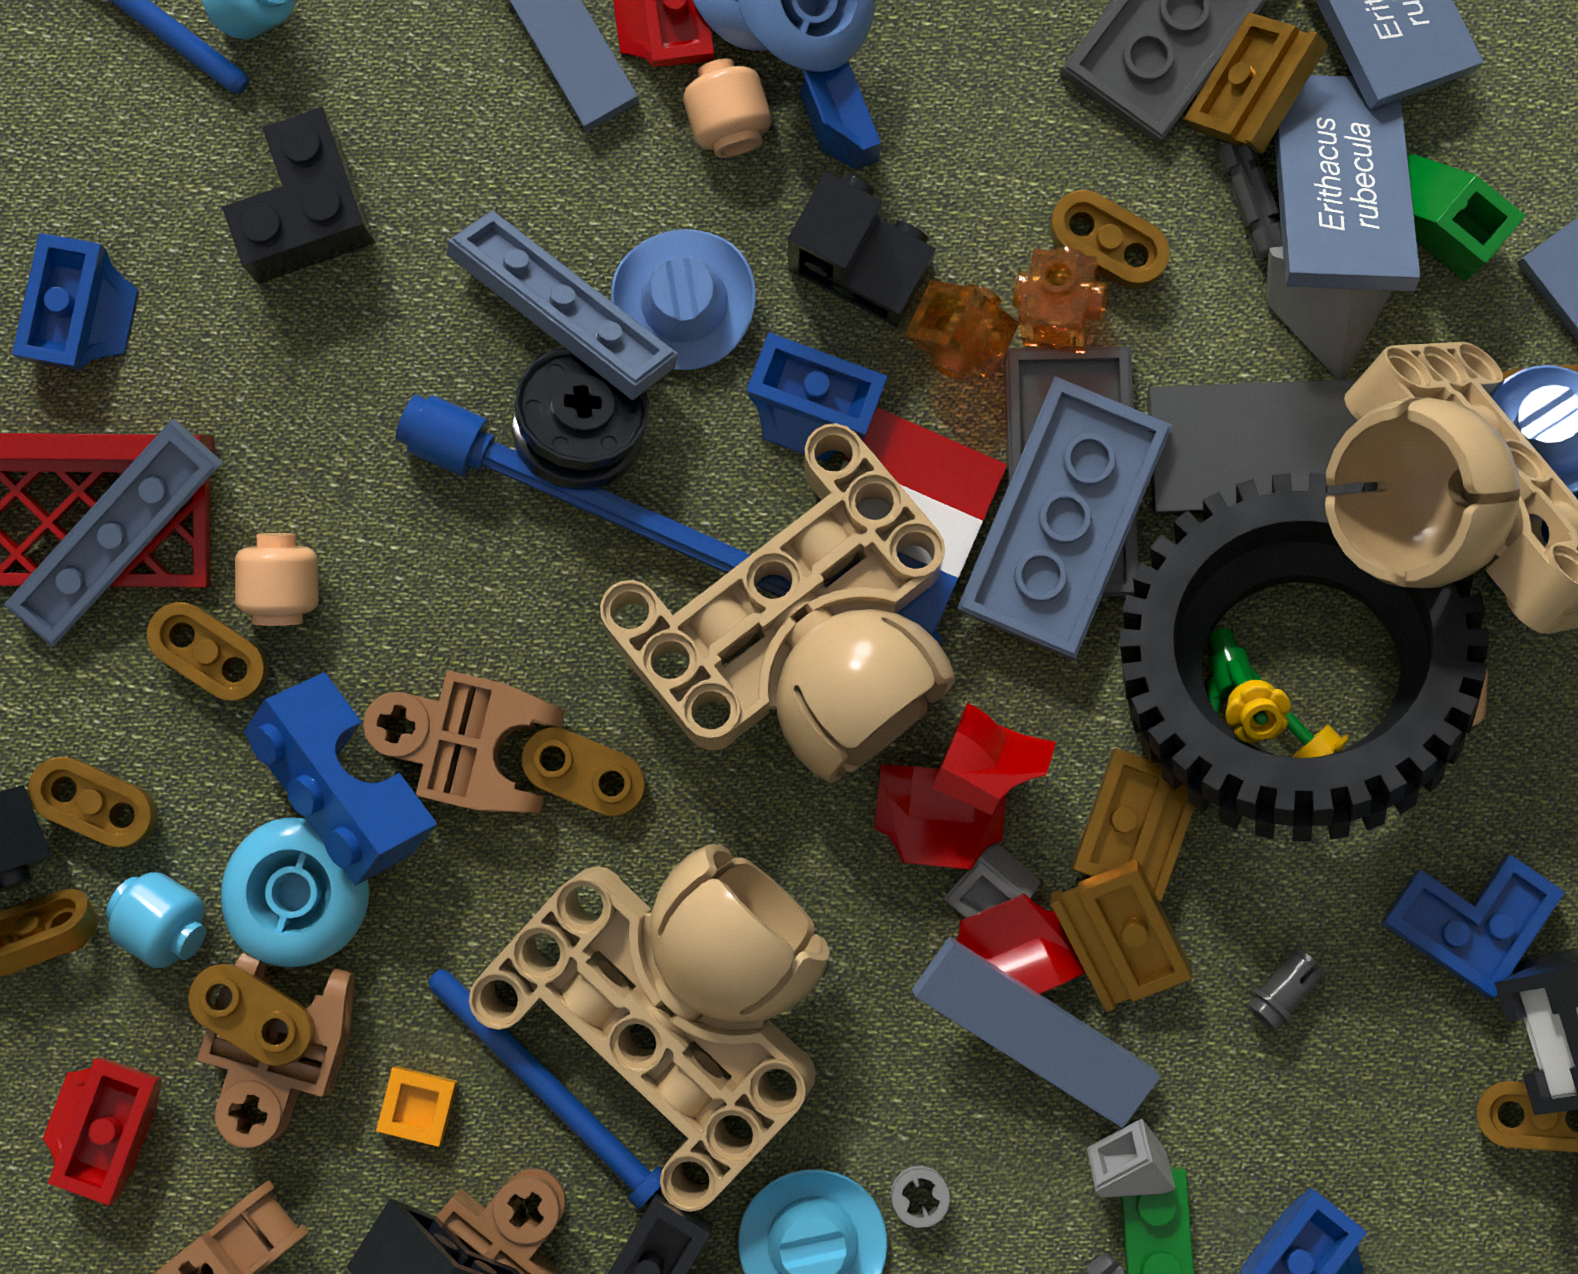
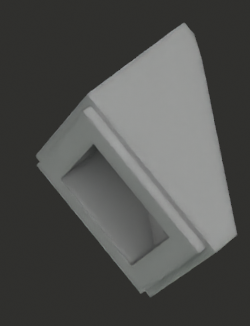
M995 843L988 846L977 860L973 869H967L943 899L963 917L967 918L1024 893L1031 899L1040 884V880L1001 845Z
M1143 1119L1126 1126L1087 1148L1095 1190L1101 1198L1163 1194L1171 1192L1176 1188L1167 1152Z

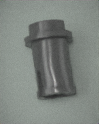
M1295 947L1291 951V955L1261 989L1253 987L1249 991L1252 999L1246 1005V1008L1257 1020L1274 1032L1282 1024L1290 1026L1294 1022L1291 1014L1315 986L1325 979L1327 972L1322 965H1317L1315 968L1313 965L1317 960L1304 950Z

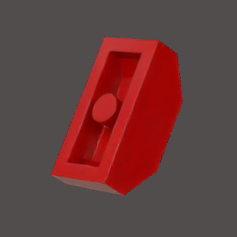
M613 0L620 53L645 58L652 67L684 65L715 60L711 27L700 15L692 0Z
M967 702L954 727L931 789L993 815L999 800L1011 788L1030 779L1046 776L1056 742L1024 735L1000 726L985 712Z
M880 765L874 829L889 837L897 849L902 863L972 870L988 846L1002 841L1007 793L999 800L993 815H990L931 789L939 769Z
M1025 893L960 920L957 938L959 943L1039 994L1085 973L1055 912L1042 908Z
M102 1057L95 1058L90 1068L67 1072L42 1138L49 1148L55 1164L48 1184L108 1206L116 1203L135 1168L156 1112L162 1078Z

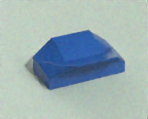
M849 61L841 67L830 71L814 72L802 70L805 78L799 95L821 150L855 170L879 162L881 142Z
M44 233L38 234L12 352L14 357L22 361L80 370L91 360L125 353L138 289L112 266L104 246L99 243Z
M768 332L748 384L746 395L757 406L763 439L805 455V445L808 437L815 429L825 424L837 423L847 426L860 439L865 438L885 387L887 375ZM826 451L820 454L817 460L827 462L837 451Z
M1309 1187L1284 1210L1245 1261L1239 1274H1361L1364 1268L1359 1257L1358 1244L1367 1231L1317 1191Z

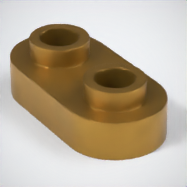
M1089 190L1073 191L1061 198L1054 208L1049 228L1051 238L1058 249L1119 285L1132 289L1147 287L1154 283L1166 268L1170 250L1168 241L1161 230L1100 194ZM1077 218L1084 219L1090 224L1092 232L1086 236H1078L1070 229V222ZM1130 249L1139 250L1145 257V264L1141 267L1130 266L1125 261L1124 252Z
M174 602L161 607L152 616L147 628V641L153 654L212 695L229 702H244L258 695L264 688L268 679L269 666L263 651L257 645L204 610L189 603ZM191 625L195 633L194 640L189 646L180 648L176 643V633L182 626ZM242 659L247 666L246 676L239 682H232L227 674L228 667L233 661Z
M557 727L538 731L531 736L524 746L522 753L524 773L530 782L540 789L611 817L630 813L640 804L644 797L646 780L639 764L631 757ZM552 747L562 749L565 754V763L557 771L546 770L542 763L543 754ZM609 772H618L624 779V788L616 796H607L601 789V780Z
M67 757L48 759L34 770L29 780L28 796L37 813L46 819L107 846L122 848L136 846L146 840L155 827L157 810L148 792L137 785L83 761ZM71 778L76 784L77 791L72 800L64 802L59 796V786L62 781ZM123 804H129L133 808L135 816L133 822L128 827L123 828L116 821V812Z
M64 889L1 911L0 977L14 974L21 969L82 948L89 941L98 925V915L86 895L76 889Z
M218 964L206 968L194 979L188 997L189 1007L194 1018L201 1025L257 1060L269 1065H288L300 1060L311 1048L315 1037V1025L309 1011L297 1001L245 969L234 965ZM224 984L232 992V1001L226 1009L218 1010L212 1004L211 995L216 987ZM275 1019H281L288 1027V1036L279 1045L271 1043L267 1037V1027Z
M1500 1082L1489 1087L1480 1097L1476 1112L1477 1121L1484 1135L1495 1144L1508 1148L1578 1152V1132L1572 1130L1567 1124L1566 1116L1568 1111L1534 1115L1525 1082ZM1507 1102H1516L1524 1110V1120L1515 1128L1505 1126L1499 1117L1500 1108Z

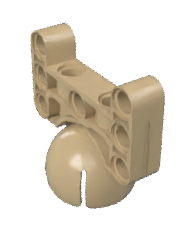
M1467 342L1391 345L1386 347L1345 394V404L1358 421L1346 431L1335 447L1326 470L1327 486L1377 482L1378 484L1377 490L1339 493L1326 496V516L1332 534L1344 554L1361 570L1380 581L1400 587L1412 588L1442 587L1470 576L1486 565L1485 571L1505 594L1507 604L1513 614L1526 626L1543 634L1578 628V499L1490 396L1503 380L1500 367L1486 352ZM1543 520L1549 529L1548 543L1544 541L1541 533Z
M837 423L825 424L815 429L808 437L805 445V478L821 501L686 606L672 615L653 590L644 583L635 580L620 581L612 585L603 595L600 604L601 619L610 642L694 744L706 750H721L731 745L734 740L769 714V709H776L783 737L795 756L816 776L829 783L838 781L846 771L852 772L863 766L916 724L927 712L928 705L924 694L929 702L934 703L940 700L955 682L950 661L937 640L919 624L896 614L921 593L932 587L938 580L945 555L944 539L938 529L860 437L849 427ZM836 450L845 454L850 463L840 471H829L818 465L816 459L826 451ZM867 498H878L888 504L891 512L882 519L871 520L862 516L856 506ZM916 545L924 548L929 553L932 561L923 568L912 569L900 562L897 553L906 546ZM858 560H860V562H859L858 564H856L853 568H851L849 571H847L844 575H842L840 578H838L835 582H833L831 585H829L827 588H825V586H826L827 584H829V583H830L832 580H834L837 576H839V575H840L841 573H843L846 569H848L850 566H852L855 562H857ZM767 575L782 576L791 585L786 595L776 599L763 597L757 592L755 587L761 578ZM628 604L641 605L649 611L647 620L641 626L633 629L618 626L614 622L616 613ZM760 637V640L758 642H756L753 646H751L744 653L738 656L735 660L729 663L726 667H723V665H725L728 661H730L732 658H734L737 654H739L741 651H743L746 647H748L750 644H752L755 640H757ZM667 653L681 654L689 661L688 669L684 674L674 679L660 677L653 669L656 661ZM707 702H717L728 708L730 716L723 726L717 729H705L694 721L695 712L701 705Z
M710 844L693 851L673 868L660 887L653 909L625 885L616 873L608 868L596 866L583 870L563 884L476 979L470 989L469 1004L471 1012L478 1022L488 1028L500 1030L514 1025L543 1000L687 1137L662 1169L660 1186L662 1194L671 1205L679 1210L692 1212L701 1210L709 1205L793 1117L814 1086L816 1071L809 1055L767 1019L793 1008L810 994L825 971L830 951L825 939L817 934L814 935V923L811 918L779 884L749 860L733 858L728 848L717 844ZM581 886L590 887L600 895L603 903L601 915H592L583 910L578 900V890ZM538 933L548 934L555 939L560 949L559 961L548 960L540 954L536 945ZM496 980L506 981L513 986L518 997L516 1007L507 1006L499 1000L495 992ZM640 1024L649 1028L655 1036L656 1049L646 1050L637 1046L631 1039L630 1025ZM771 1069L785 1070L794 1078L797 1091L784 1094L774 1090L768 1082L767 1071ZM735 1115L745 1119L752 1128L753 1137L743 1140L731 1135L726 1129L724 1117ZM688 1161L696 1162L704 1167L708 1173L709 1183L700 1185L688 1180L683 1173L682 1163Z

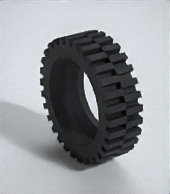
M1291 473L1272 475L1271 494L1259 496L1255 481L1251 479L1236 484V504L1228 507L1219 491L1203 499L1204 521L1199 523L1187 510L1174 521L1175 542L1172 543L1161 534L1150 547L1152 568L1140 563L1133 577L1135 597L1126 595L1123 608L1125 629H1120V651L1126 700L1128 699L1129 714L1135 733L1141 732L1142 748L1150 762L1153 763L1158 759L1161 761L1162 778L1174 791L1182 783L1186 785L1188 803L1202 813L1205 812L1210 803L1219 806L1220 823L1237 830L1241 818L1244 816L1255 820V836L1269 839L1274 838L1276 824L1293 826L1292 841L1311 842L1313 826L1328 825L1330 840L1349 837L1350 825L1353 820L1362 818L1366 830L1369 831L1385 824L1387 808L1392 805L1395 806L1400 815L1414 807L1417 803L1419 789L1423 786L1431 793L1443 780L1446 763L1449 762L1454 765L1461 754L1466 734H1470L1476 716L1488 665L1485 663L1489 648L1488 628H1481L1486 611L1481 593L1470 596L1474 575L1472 574L1442 587L1412 588L1384 583L1361 570L1344 554L1332 534L1326 516L1325 501L1327 495L1334 493L1327 492L1326 474L1310 473L1309 491H1292ZM1365 482L1345 484L1343 493L1364 492ZM1303 582L1321 584L1336 588L1353 596L1366 605L1380 619L1390 634L1396 648L1400 671L1399 686L1388 713L1380 724L1365 738L1333 754L1313 758L1284 757L1262 751L1236 738L1233 732L1218 717L1205 691L1202 678V663L1206 645L1215 626L1234 605L1250 594L1284 583Z

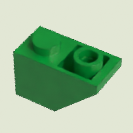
M1410 153L1407 159L1416 241L1466 282L1488 262L1526 215L1477 175Z

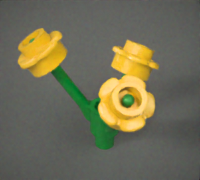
M1220 629L1211 634L1209 642L1214 655L1210 658L1209 663L1213 677L1209 679L1207 696L1217 715L1221 702L1228 699L1225 713L1226 722L1234 727L1233 734L1236 738L1246 743H1257L1259 740L1274 739L1287 728L1303 745L1292 758L1320 757L1344 750L1342 747L1349 741L1347 734L1341 737L1327 724L1313 735L1290 711L1291 704L1288 696L1281 689H1275L1270 683L1262 681L1256 671L1251 668L1246 650L1238 647L1232 629Z

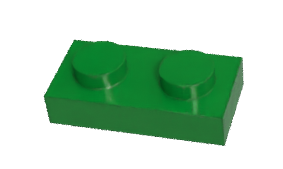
M1171 1167L1176 1187L1171 1192L1119 1196L1124 1264L1127 1274H1194L1186 1169L1183 1167Z

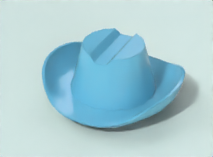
M296 817L276 819L265 823L251 832L232 854L224 871L221 886L222 912L226 927L235 943L249 956L263 963L278 967L306 966L320 962L337 953L350 942L359 930L366 915L369 901L368 879L355 886L345 871L331 860L326 851L325 844L307 819Z
M802 1170L777 1178L765 1186L753 1198L741 1221L738 1250L745 1274H881L886 1260L887 1233L882 1214L876 1202L858 1183L835 1172Z

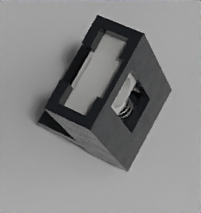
M1578 947L1523 957L1512 971L1513 975L1495 982L1506 1022L1524 1019L1537 1061V1069L1522 1075L1534 1115L1578 1110Z

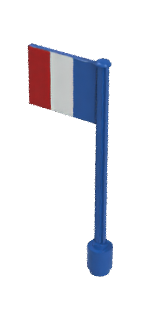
M415 394L407 404L399 421L395 440L407 445V452L461 477H465L471 467L479 471L486 467L726 574L750 556L746 552L601 488L577 490L551 484L533 474L518 456L517 451L494 442L495 436L487 433L489 419L435 395H431L426 399ZM877 407L866 437L861 440L938 529L945 545V555L938 580L932 587L925 590L896 614L919 624L941 646V636L936 631V628L1007 464ZM847 456L840 470L846 468L850 463ZM867 498L856 506L862 516L871 520L882 519L891 512L888 504L878 498ZM916 545L906 546L897 553L900 562L912 569L923 568L932 561L929 553L924 548ZM858 560L857 562H855L852 566H850V567H849L848 569H846L843 573H841L839 576H837L834 580H832L829 584H827V585L825 586V588H827L829 585H831L833 582H835L838 578H840L842 575H844L847 571H849L851 568H853L856 564H858V563L860 562V560ZM767 575L761 578L756 587L782 597L790 590L791 585L782 576Z

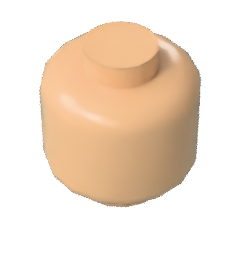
M718 59L702 65L697 70L699 77L686 87L683 95L684 106L696 143L703 149L713 150L719 158L740 156L757 149L763 143L762 135L769 130L772 123L771 111L760 76L752 68L734 66L732 59Z
M293 533L257 534V546L243 548L235 556V601L237 608L245 614L252 615V624L286 626L302 624L303 614L315 610L319 602L318 558L316 553L308 547L296 546V534Z

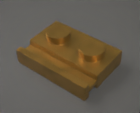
M1248 12L1184 120L1197 132L1240 147L1246 145L1255 152L1263 154L1327 49L1328 44L1315 31L1310 30L1309 33L1299 31L1294 25Z
M1117 748L1113 749L1070 869L1093 877L1138 859L1159 902H1162L1195 808L1188 803L1187 786L1182 783L1174 791L1162 778L1161 764L1151 763L1150 760Z
M1138 859L1078 882V887L1063 893L1061 890L1052 893L1051 906L1106 1012L1114 1010L1116 1004L1128 999L1134 1002L1192 979V966Z

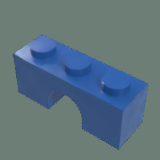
M323 672L265 699L243 733L250 741L255 756L262 763L267 764L286 790L293 808L307 819L321 838L331 860L345 871L356 886L413 855L437 823L400 773L382 782L368 783L352 777L342 768L336 755L342 751L362 721L328 675Z

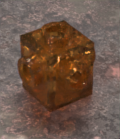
M1059 247L1052 251L1034 248L1029 271L1018 272L1013 294V307L1020 309L1018 319L1023 345L1085 354L1092 320H1103L1108 297V283L1099 282L1097 257L1087 256L1077 249Z
M931 280L904 336L932 356L930 366L945 376L964 381L967 374L994 379L1020 323L999 307L1002 302L1001 298L984 287L974 284L963 286Z

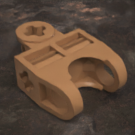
M447 670L439 701L403 692L386 693L370 704L364 716L363 726L368 742L378 752L396 759L423 765L416 791V796L484 812L540 813L544 796L520 791V785L512 782L504 775L498 760L499 749L508 735L520 729H534L535 723L561 728L565 711L508 684ZM402 709H406V719L415 723V730L412 735L402 734L398 743H394L395 735L385 729L386 721L388 718H399Z
M243 951L234 966L245 969L270 985L271 978L266 977L268 964L249 956ZM335 968L329 977L323 996L316 995L312 1004L307 1008L314 1021L315 1037L311 1048L303 1057L323 1062L322 1064L302 1058L288 1065L265 1064L211 1030L206 1029L197 1061L228 1070L215 1109L216 1126L226 1141L243 1148L256 1147L280 1137L289 1127L300 1091L320 1097L333 1094L351 1035L355 997L354 973ZM223 985L214 1004V1007L218 1010L226 1009L232 1001V992L226 985ZM275 1019L267 1027V1037L275 1045L283 1043L288 1036V1027L281 1019ZM257 1098H260L258 1109L267 1113V1120L250 1127L251 1116L242 1112V1106L244 1103L256 1101Z
M530 1168L518 1172L500 1189L486 1208L464 1190L460 1189L437 1215L469 1251L516 1268L520 1274H559L561 1271L537 1251L561 1219L566 1205L563 1186L548 1171ZM533 1192L542 1199L537 1209L540 1214L533 1213L526 1219L518 1212L522 1205L519 1197L525 1199Z
M268 1180L217 1220L215 1227L196 1239L154 1274H211L207 1268L208 1265L212 1268L214 1274H259L309 1233V1230L304 1224L299 1228L295 1225L271 1194L275 1186Z

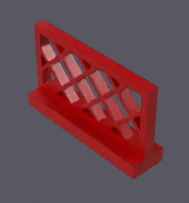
M0 433V481L10 490L0 500V516L19 499L42 522L20 546L0 527V543L11 553L0 565V586H21L39 566L27 552L49 530L62 541L68 532L58 521L80 499L92 508L98 500L89 490L107 472H118L122 475L158 434ZM193 435L215 455L214 435ZM7 471L28 473L17 482ZM43 472H55L73 490L51 514L26 491ZM70 472L92 473L80 483ZM210 478L193 495V500L168 522L169 524L145 547L110 587L211 586ZM192 514L193 532L184 524ZM175 531L193 547V574L170 573L152 555ZM19 561L29 572L9 571ZM145 562L155 573L134 572Z

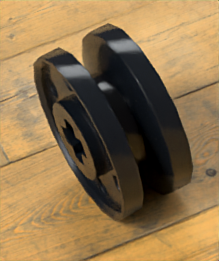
M565 347L553 349L533 361L518 381L511 430L517 454L533 474L555 486L577 490L607 486L626 474L641 452L650 404L647 393L644 391L634 400H631Z

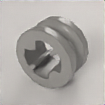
M924 1165L910 1166L901 1171L894 1179L890 1191L891 1203L897 1216L907 1225L917 1228L930 1227L938 1223L947 1213L950 1203L949 1189L943 1177L933 1168ZM923 1178L932 1182L930 1192L937 1199V1203L928 1212L925 1206L922 1205V1213L916 1214L908 1210L910 1201L906 1194L903 1193V1189L911 1181L918 1187V1179Z

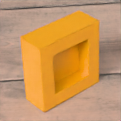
M392 1067L376 1131L437 1147L441 1146L458 1081L404 1067Z

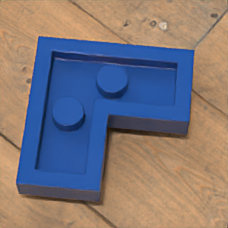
M1511 854L1503 857L1472 904L1420 869L1414 872L1380 924L1487 999H1492L1498 994L1495 982L1510 976L1565 891Z

